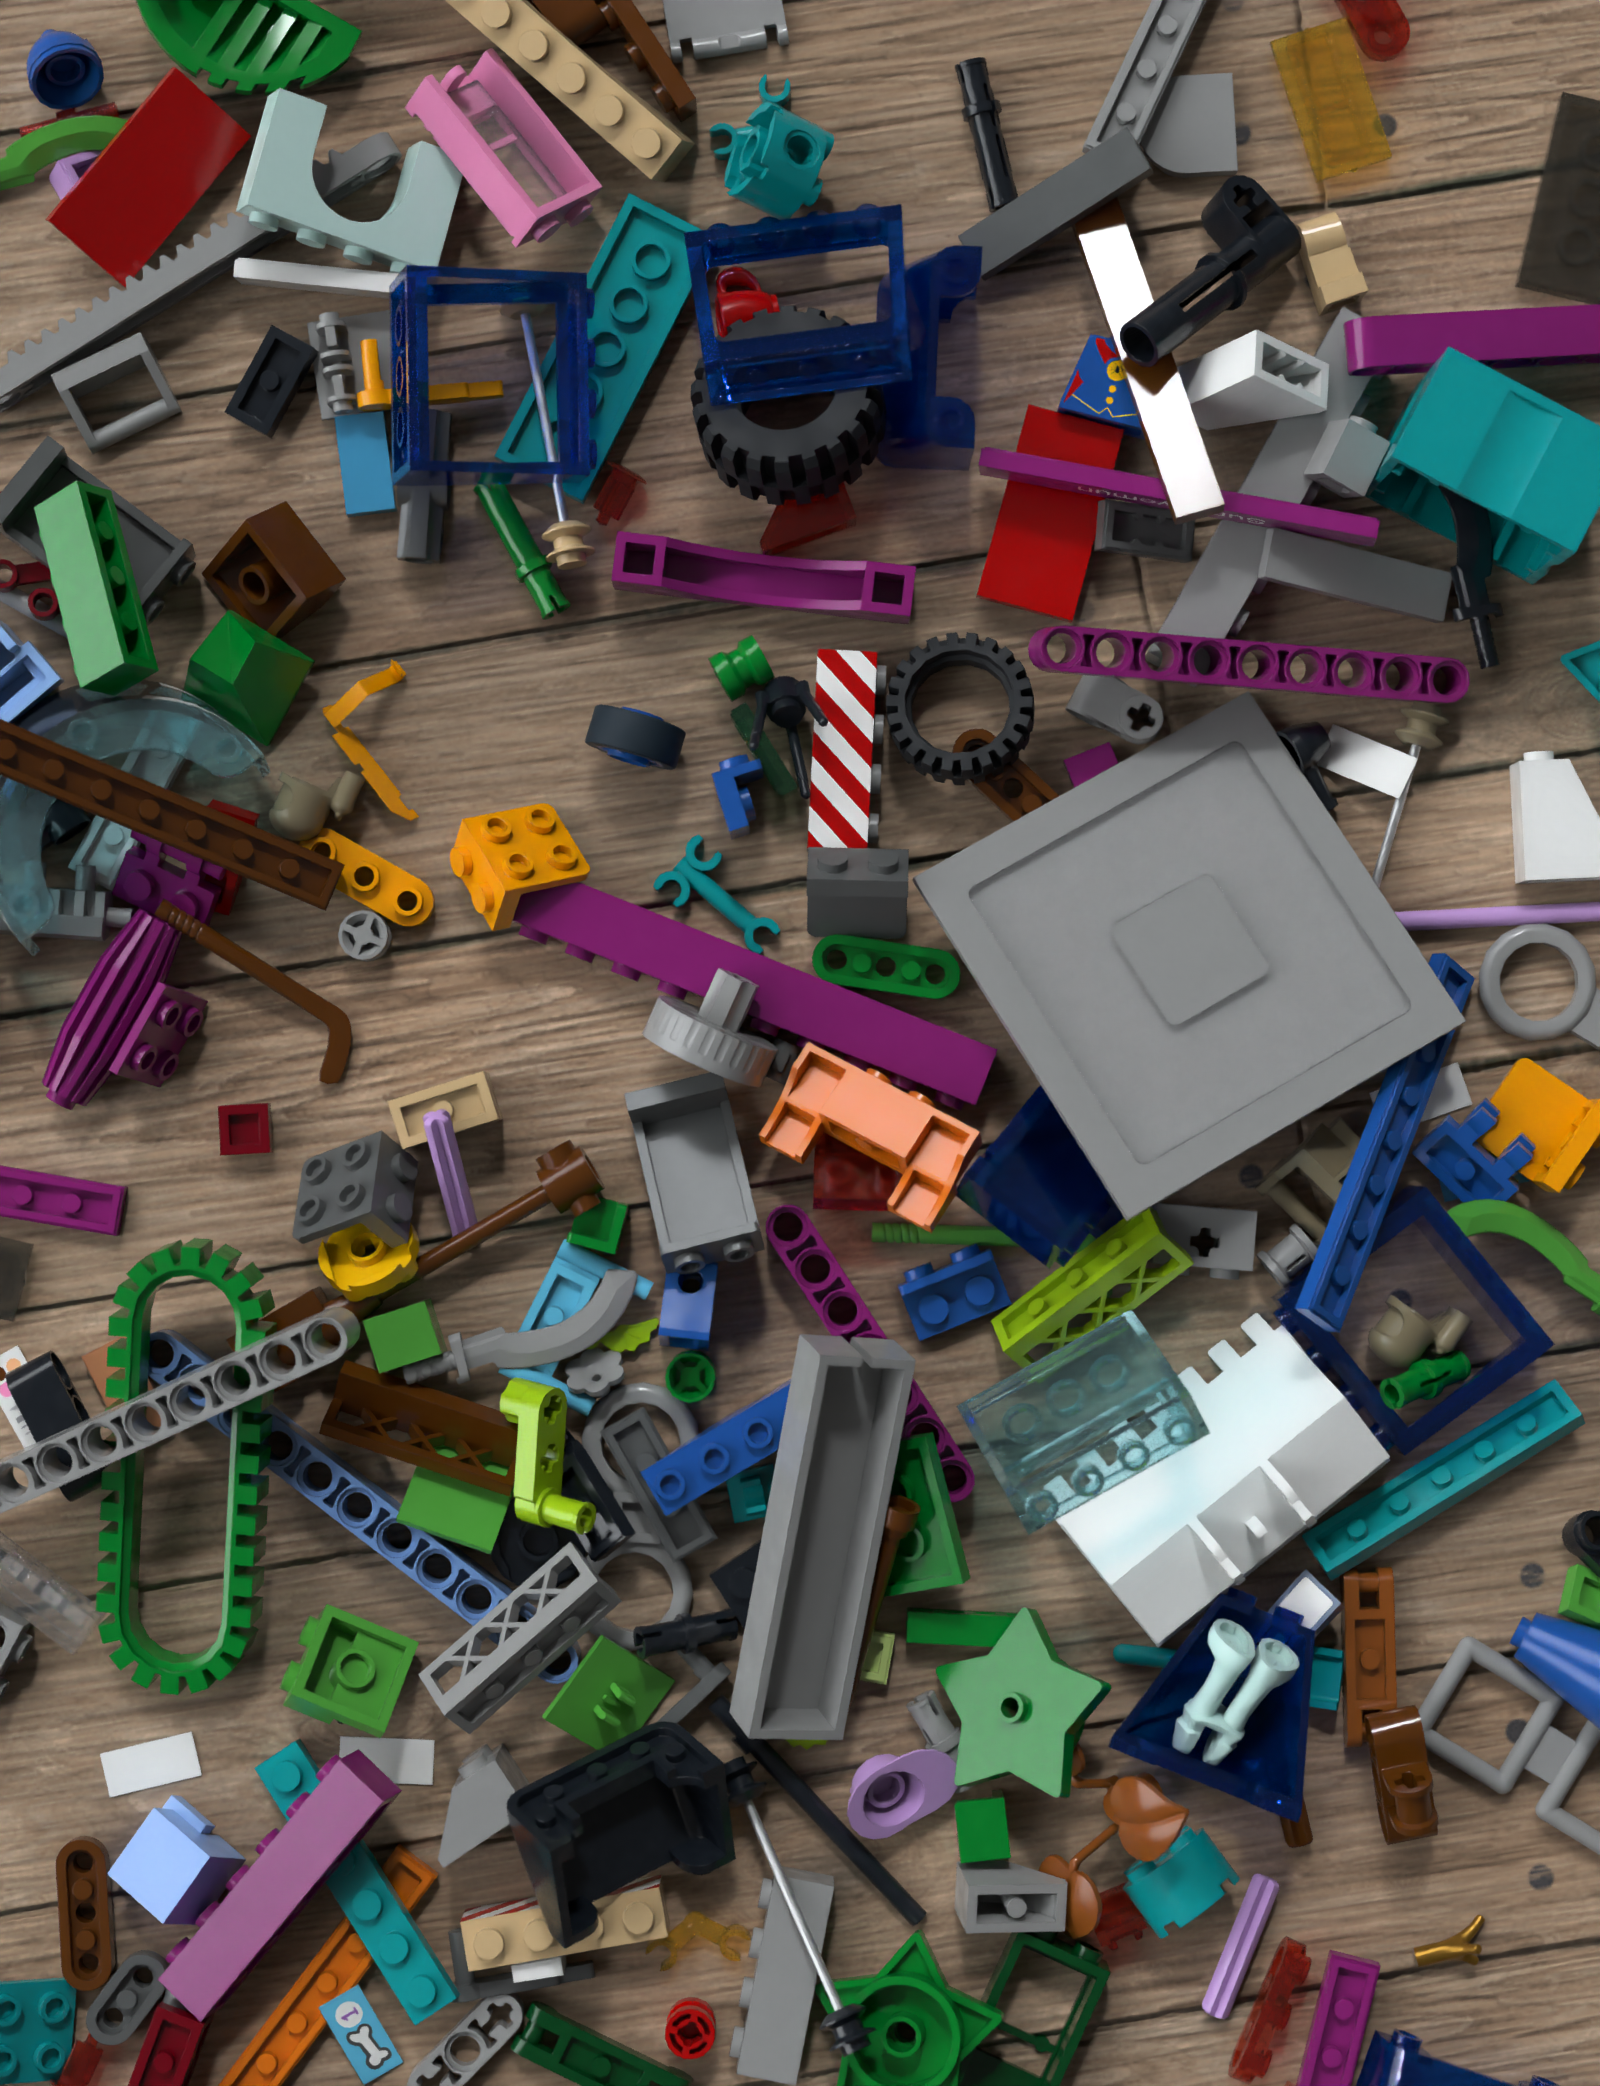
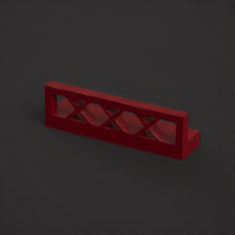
M160 2002L156 2007L128 2086H188L215 2013L200 2022L192 2013Z

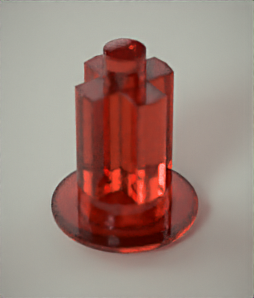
M607 462L609 466L613 467V470L593 505L595 509L600 511L596 521L599 525L607 526L611 517L619 521L638 482L644 485L647 484L640 475L614 462Z
M90 2033L86 2040H76L59 2080L50 2079L52 2086H88L104 2052L103 2049L96 2047L98 2041Z

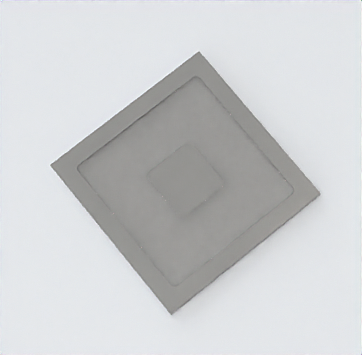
M1249 691L913 877L912 880L1126 1221L1466 1022Z

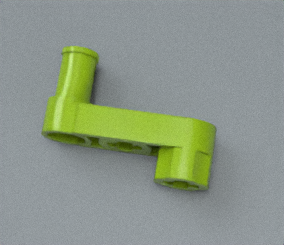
M515 1377L509 1381L506 1389L501 1394L499 1403L500 1412L505 1415L506 1420L518 1424L514 1479L515 1514L521 1521L544 1528L555 1525L575 1531L581 1535L588 1533L596 1520L595 1506L590 1502H582L562 1496L561 1494L567 1414L566 1395L560 1388Z

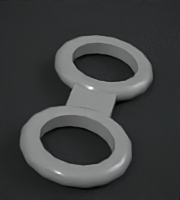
M1546 923L1523 924L1502 934L1486 951L1479 971L1480 998L1489 1017L1505 1032L1528 1041L1553 1040L1569 1032L1600 1051V990L1596 988L1595 966L1586 947L1568 931ZM1542 943L1556 948L1568 959L1574 972L1575 990L1570 1003L1559 1015L1544 1021H1532L1517 1015L1506 1004L1500 989V974L1505 961L1516 949L1527 944Z
M640 1382L621 1385L612 1390L607 1396L600 1398L586 1418L581 1438L584 1449H586L636 1534L605 1559L594 1562L589 1555L585 1559L597 1575L608 1561L620 1554L637 1552L649 1555L660 1562L671 1577L673 1598L670 1608L662 1619L654 1623L658 1624L673 1621L678 1614L689 1613L694 1594L691 1573L683 1558L673 1563L626 1477L614 1470L604 1455L600 1431L605 1428V1424L614 1412L626 1405L642 1402L658 1406L671 1416L678 1428L680 1446L697 1436L699 1431L697 1420L686 1402L672 1396L666 1387ZM605 1616L589 1630L598 1638L600 1635H603L626 1650L634 1651L643 1648V1645L635 1647L633 1639L634 1630L616 1626Z

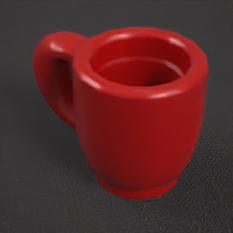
M731 266L718 274L716 279L715 314L718 335L724 338L728 335L727 327L737 320L741 319L745 323L753 319L752 313L763 309H767L768 314L780 312L776 294L769 295L767 292H763L757 278L750 271L742 267ZM730 286H745L751 289L727 292V288Z

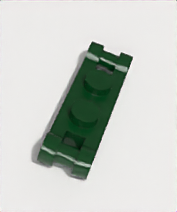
M532 2001L526 2013V2017L529 2019L523 2033L518 2032L510 2046L521 2057L581 2086H648L650 2081L662 2086H691L694 2081L686 2072L672 2066H666L558 2013L554 2008L539 2001ZM546 2029L559 2035L553 2049L540 2042Z

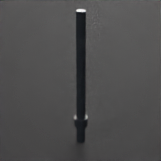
M723 1694L718 1696L708 1708L734 1735L732 1742L745 1755L751 1753L912 1927L917 1925L927 1912L765 1739H749L729 1713L730 1701Z

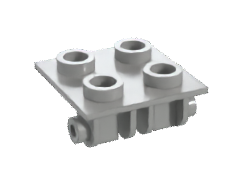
M405 308L339 318L338 312H325L319 315L320 321L307 323L310 346L319 352L313 362L322 421L334 419L336 416L368 413V411L358 410L356 396L358 392L365 390L360 341L377 339L381 380L384 381L385 389L417 386Z

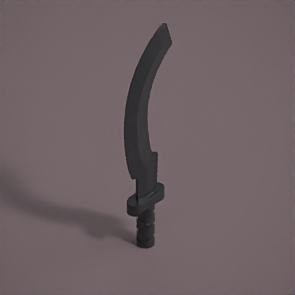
M1439 485L1438 487L1451 509L1456 532L1457 562L1455 566L1450 568L1460 608L1452 610L1454 622L1470 619L1478 660H1480V669L1500 665L1488 615L1493 614L1497 618L1504 616L1501 603L1490 604L1485 584V578L1491 576L1493 565V543L1488 511L1486 508Z

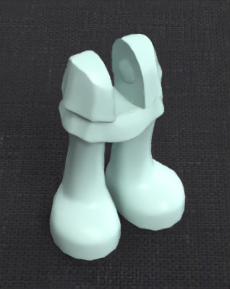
M1217 1619L1209 1630L1207 1643L1215 1660L1206 1681L1194 1698L1184 1704L1183 1715L1176 1719L1172 1741L1173 1748L1184 1754H1189L1205 1726L1213 1729L1204 1747L1203 1762L1217 1766L1237 1747V1742L1245 1734L1244 1726L1262 1700L1272 1689L1289 1681L1296 1673L1300 1664L1293 1650L1284 1643L1272 1638L1262 1639L1255 1650L1254 1641L1250 1634L1241 1625L1228 1619ZM1251 1663L1244 1683L1228 1708L1221 1704L1222 1700L1239 1675Z

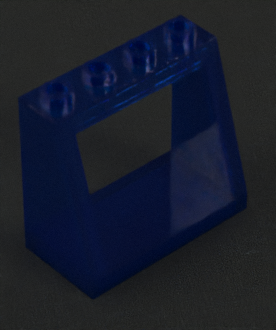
M406 265L389 285L392 485L579 483L590 476V469H595L597 444L595 439H589V419H594L596 393L594 389H589L588 369H593L596 350L594 339L588 338L587 319H592L595 296L593 289L587 288V273ZM555 304L558 462L500 463L430 460L427 306Z
M1408 1185L1390 1200L1370 1255L1410 1224L1414 1223L1512 1342L1509 1347L1442 1402L1408 1427L1394 1409L1386 1406L1380 1392L1331 1332L1325 1331L1295 1309L1312 1264L1290 1281V1285L1287 1288H1282L1271 1297L1279 1307L1273 1312L1275 1318L1291 1335L1298 1331L1310 1345L1305 1350V1353L1323 1374L1329 1370L1342 1384L1338 1390L1354 1410L1358 1412L1362 1409L1374 1423L1369 1429L1386 1452L1394 1448L1404 1456L1555 1345L1427 1187Z

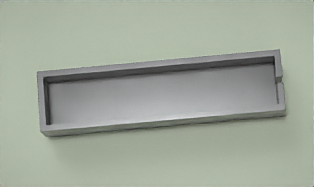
M799 1334L729 1711L749 1739L843 1740L916 1360L893 1339L851 1337L849 1344L842 1336Z

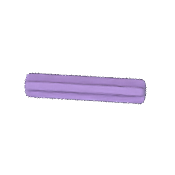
M439 1109L435 1112L429 1111L423 1117V1122L452 1236L454 1237L476 1224L477 1218L450 1113L445 1109Z
M1257 1873L1253 1875L1202 2002L1204 2011L1216 2018H1228L1278 1894L1279 1884L1266 1875Z

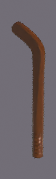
M164 898L153 914L154 916L167 922L171 927H175L176 930L181 931L192 940H196L197 943L326 1024L329 1032L328 1045L319 1071V1081L326 1084L338 1083L343 1074L351 1044V1025L347 1015L340 1008L211 927L201 923L200 920L194 919L192 915L187 914L184 910H180L179 907Z

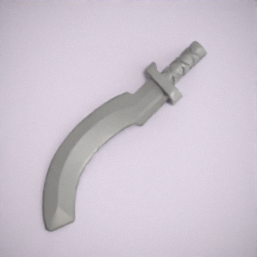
M607 1269L600 1286L590 1301L573 1316L549 1327L506 1333L503 1327H498L466 1339H462L461 1332L448 1335L450 1351L402 1366L406 1382L409 1385L415 1381L419 1382L428 1379L430 1376L434 1377L444 1372L447 1373L458 1369L459 1377L456 1381L458 1384L471 1381L469 1369L491 1362L495 1363L497 1368L521 1369L545 1365L571 1357L595 1344L613 1328L632 1298L638 1275L634 1270Z

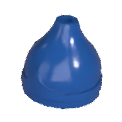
M53 29L44 31L31 47L26 62L31 91L40 103L51 109L68 110L84 105L99 92L104 79L102 61L94 47L87 39H83L72 32L56 31Z

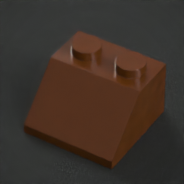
M287 501L246 519L201 573L229 610L236 612L278 639L282 638L320 609L346 580Z

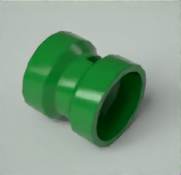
M752 635L739 641L737 649L729 653L721 651L708 658L713 671L731 702L744 696L746 689L755 683L762 686L775 678L769 663Z
M696 1350L682 1351L672 1359L667 1367L666 1385L672 1396L678 1400L689 1403L697 1402L708 1396L713 1389L716 1370L710 1357L703 1352Z

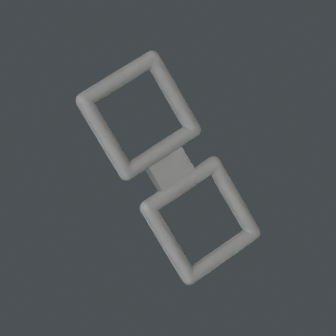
M1471 1636L1462 1638L1418 1710L1423 1726L1426 1749L1500 1794H1506L1511 1791L1524 1768L1549 1783L1535 1807L1536 1815L1600 1855V1832L1560 1808L1561 1803L1599 1742L1600 1730L1587 1720L1576 1740L1551 1726L1550 1724L1564 1703V1699L1536 1675ZM1472 1660L1540 1701L1499 1770L1431 1729Z

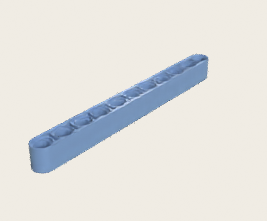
M163 1329L150 1333L148 1376L160 1385L215 1361L174 1330ZM158 1339L167 1341L173 1348V1360L168 1366H161L152 1358L151 1348ZM189 1386L188 1394L192 1402L198 1406L205 1407V1397L197 1395ZM272 1404L262 1412L263 1414H273L272 1433L274 1431H282L288 1434L293 1443L291 1454L288 1457H279L271 1451L270 1464L267 1468L472 1626L477 1624L513 1592L510 1587L447 1539L407 1526L412 1534L410 1546L405 1548L393 1546L388 1541L387 1528L390 1524L398 1523L395 1521L402 1504ZM230 1409L207 1419L210 1424L231 1439L232 1420ZM271 1434L267 1438H265L260 1444L269 1445V1438ZM323 1462L328 1465L332 1472L330 1486L325 1488L318 1487L310 1481L308 1469L311 1463ZM361 1492L369 1497L372 1503L370 1516L359 1518L349 1511L347 1502L351 1493ZM436 1553L446 1556L452 1566L451 1574L445 1578L432 1576L426 1567V1559L429 1555ZM473 1584L485 1586L490 1591L491 1604L483 1609L472 1607L465 1597L466 1588ZM527 1602L520 1608L519 1615L529 1620L536 1614L537 1608ZM491 1633L488 1638L498 1645L501 1633ZM576 1641L567 1649L571 1657V1664L561 1670L547 1666L537 1676L549 1683L555 1684L568 1681L581 1660L579 1643Z

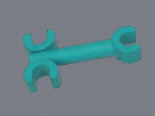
M700 835L692 837L685 849L686 856L680 860L672 871H666L657 877L653 886L654 889L659 892L667 882L675 881L679 883L681 893L672 903L678 909L689 900L691 887L744 933V941L750 951L761 955L764 950L753 939L755 930L765 927L777 936L781 932L778 924L766 917L756 918L704 873L716 869L720 865L723 855L717 852L707 862L697 860L695 850L702 843L703 838Z

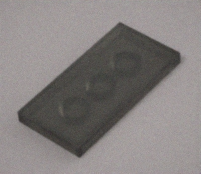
M1562 92L1559 96L1515 287L1591 305L1600 304V101Z

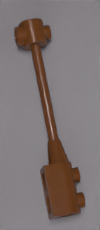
M568 1140L536 1159L540 1166L536 1173L542 1184L541 1186L416 1258L418 1270L409 1281L399 1283L386 1292L366 1297L357 1302L349 1301L344 1295L329 1301L320 1286L301 1295L259 1321L277 1322L278 1332L328 1308L342 1307L351 1311L358 1319L360 1325L363 1320L383 1304V1300L551 1202L561 1214L570 1209L574 1217H577L601 1203L596 1194L605 1189L604 1184L582 1147L578 1146L575 1148L571 1140ZM322 1324V1334L325 1340L332 1345L340 1344L341 1336L337 1328L331 1324ZM236 1334L226 1339L233 1352L235 1351ZM278 1344L277 1354L280 1360L286 1365L295 1366L296 1358L292 1349L286 1345ZM300 1377L274 1388V1393L295 1382Z

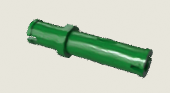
M495 475L490 477L491 484L489 486L486 480L480 482L474 487L473 491L478 496L517 568L515 570L519 583H525L541 613L542 619L547 620L554 617L553 611L555 609L558 615L564 612L571 604L566 599L550 569L552 563L546 561L548 554L542 555L509 494L502 476Z

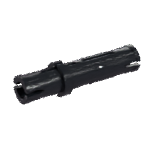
M977 57L956 64L955 71L957 72L965 108L962 109V116L965 122H969L989 211L996 212L1016 199L1018 193L1014 184L1012 168L998 115L1002 112L999 100L994 98L986 58Z

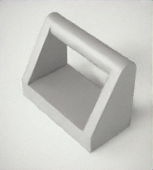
M141 332L51 375L61 398L92 454L182 412L150 343ZM147 366L163 398L93 431L78 399Z

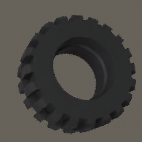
M781 306V312L769 314L767 309L752 313L753 319L745 323L741 319L737 320L727 327V336L723 338L718 335L707 346L709 358L703 356L699 359L694 371L696 380L691 384L692 412L700 443L710 467L717 470L719 479L728 487L735 488L739 485L741 495L752 500H758L760 495L766 496L768 504L780 506L784 505L785 500L796 499L797 505L812 503L811 497L823 493L824 497L828 498L839 493L838 485L844 481L849 485L853 484L863 475L861 464L863 463L868 466L873 463L879 453L877 443L884 440L886 431L885 415L887 411L880 368L875 354L870 352L868 341L860 332L853 331L851 333L850 323L838 316H833L831 320L826 319L825 311L808 307L807 312H797L796 306ZM793 382L809 383L825 389L834 396L829 407L818 418L806 425L793 429H769L759 426L745 417L751 404L761 394L781 384Z

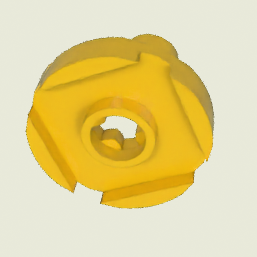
M359 1223L334 1232L326 1244L322 1239L318 1249V1261L322 1272L332 1287L342 1292L349 1301L357 1302L366 1297L386 1292L397 1284L407 1282L413 1278L418 1270L416 1258L419 1253V1238L413 1225L410 1223L408 1243L391 1248L366 1226ZM370 1244L375 1246L376 1251L374 1253L361 1257L365 1254L366 1246Z

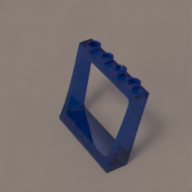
M867 203L860 205L853 211L830 214L823 210H815L807 214L806 217L784 220L768 216L761 218L754 224L730 227L725 223H716L707 230L684 233L711 406L913 380L902 204L878 207ZM878 245L888 247L891 316L888 319L878 322L731 341H720L715 337L706 281V272L710 268Z

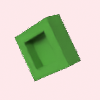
M1580 1564L1573 1565L1567 1571L1558 1614L1600 1630V1578L1590 1568Z

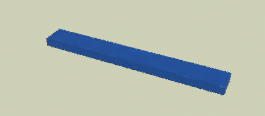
M1446 953L1432 954L1428 964L1462 1014L1475 978ZM1455 1029L1387 1069L1295 1307L1296 1310L1327 1332L1340 1333Z

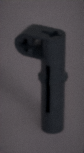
M1235 175L1228 178L1202 210L1201 219L1203 227L1220 247L1221 251L1219 253L1209 252L1200 258L1194 272L1121 327L1120 342L1122 348L1136 364L1142 367L1155 365L1223 311H1233L1243 305L1249 291L1299 253L1301 237L1298 229L1254 179L1245 175ZM1232 272L1233 275L1184 312V307Z

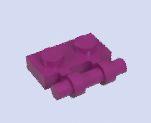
M132 830L130 837L145 844L146 851L136 846L126 851L112 895L152 914L155 913L165 898L173 905L179 907L180 910H184L187 914L192 915L194 919H198L201 923L209 926L222 888L206 881L205 877L208 874L218 880H222L227 870ZM168 855L185 863L186 870L165 861L166 856Z

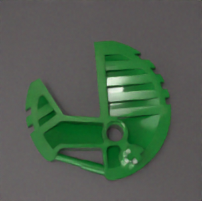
M136 0L140 15L149 33L172 61L195 78H197L202 70L211 73L207 82L209 85L219 89H223L229 80L239 82L235 88V93L251 95L258 85L269 84L265 90V96H269L278 88L287 90L293 80L305 77L300 85V90L323 81L348 62L362 35V30L308 0Z

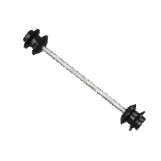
M744 1756L735 1758L724 1763L729 1807L738 1808L744 1806L835 2011L825 2016L820 2030L832 2031L836 2041L829 2051L832 2052L840 2048L843 2057H846L871 2045L868 2034L876 2031V2028L864 2027L860 2017L867 2009L866 2006L855 2003L843 2006L754 1806L753 1801L762 1795L767 1783L754 1781L751 1772L757 1766V1761L746 1763Z

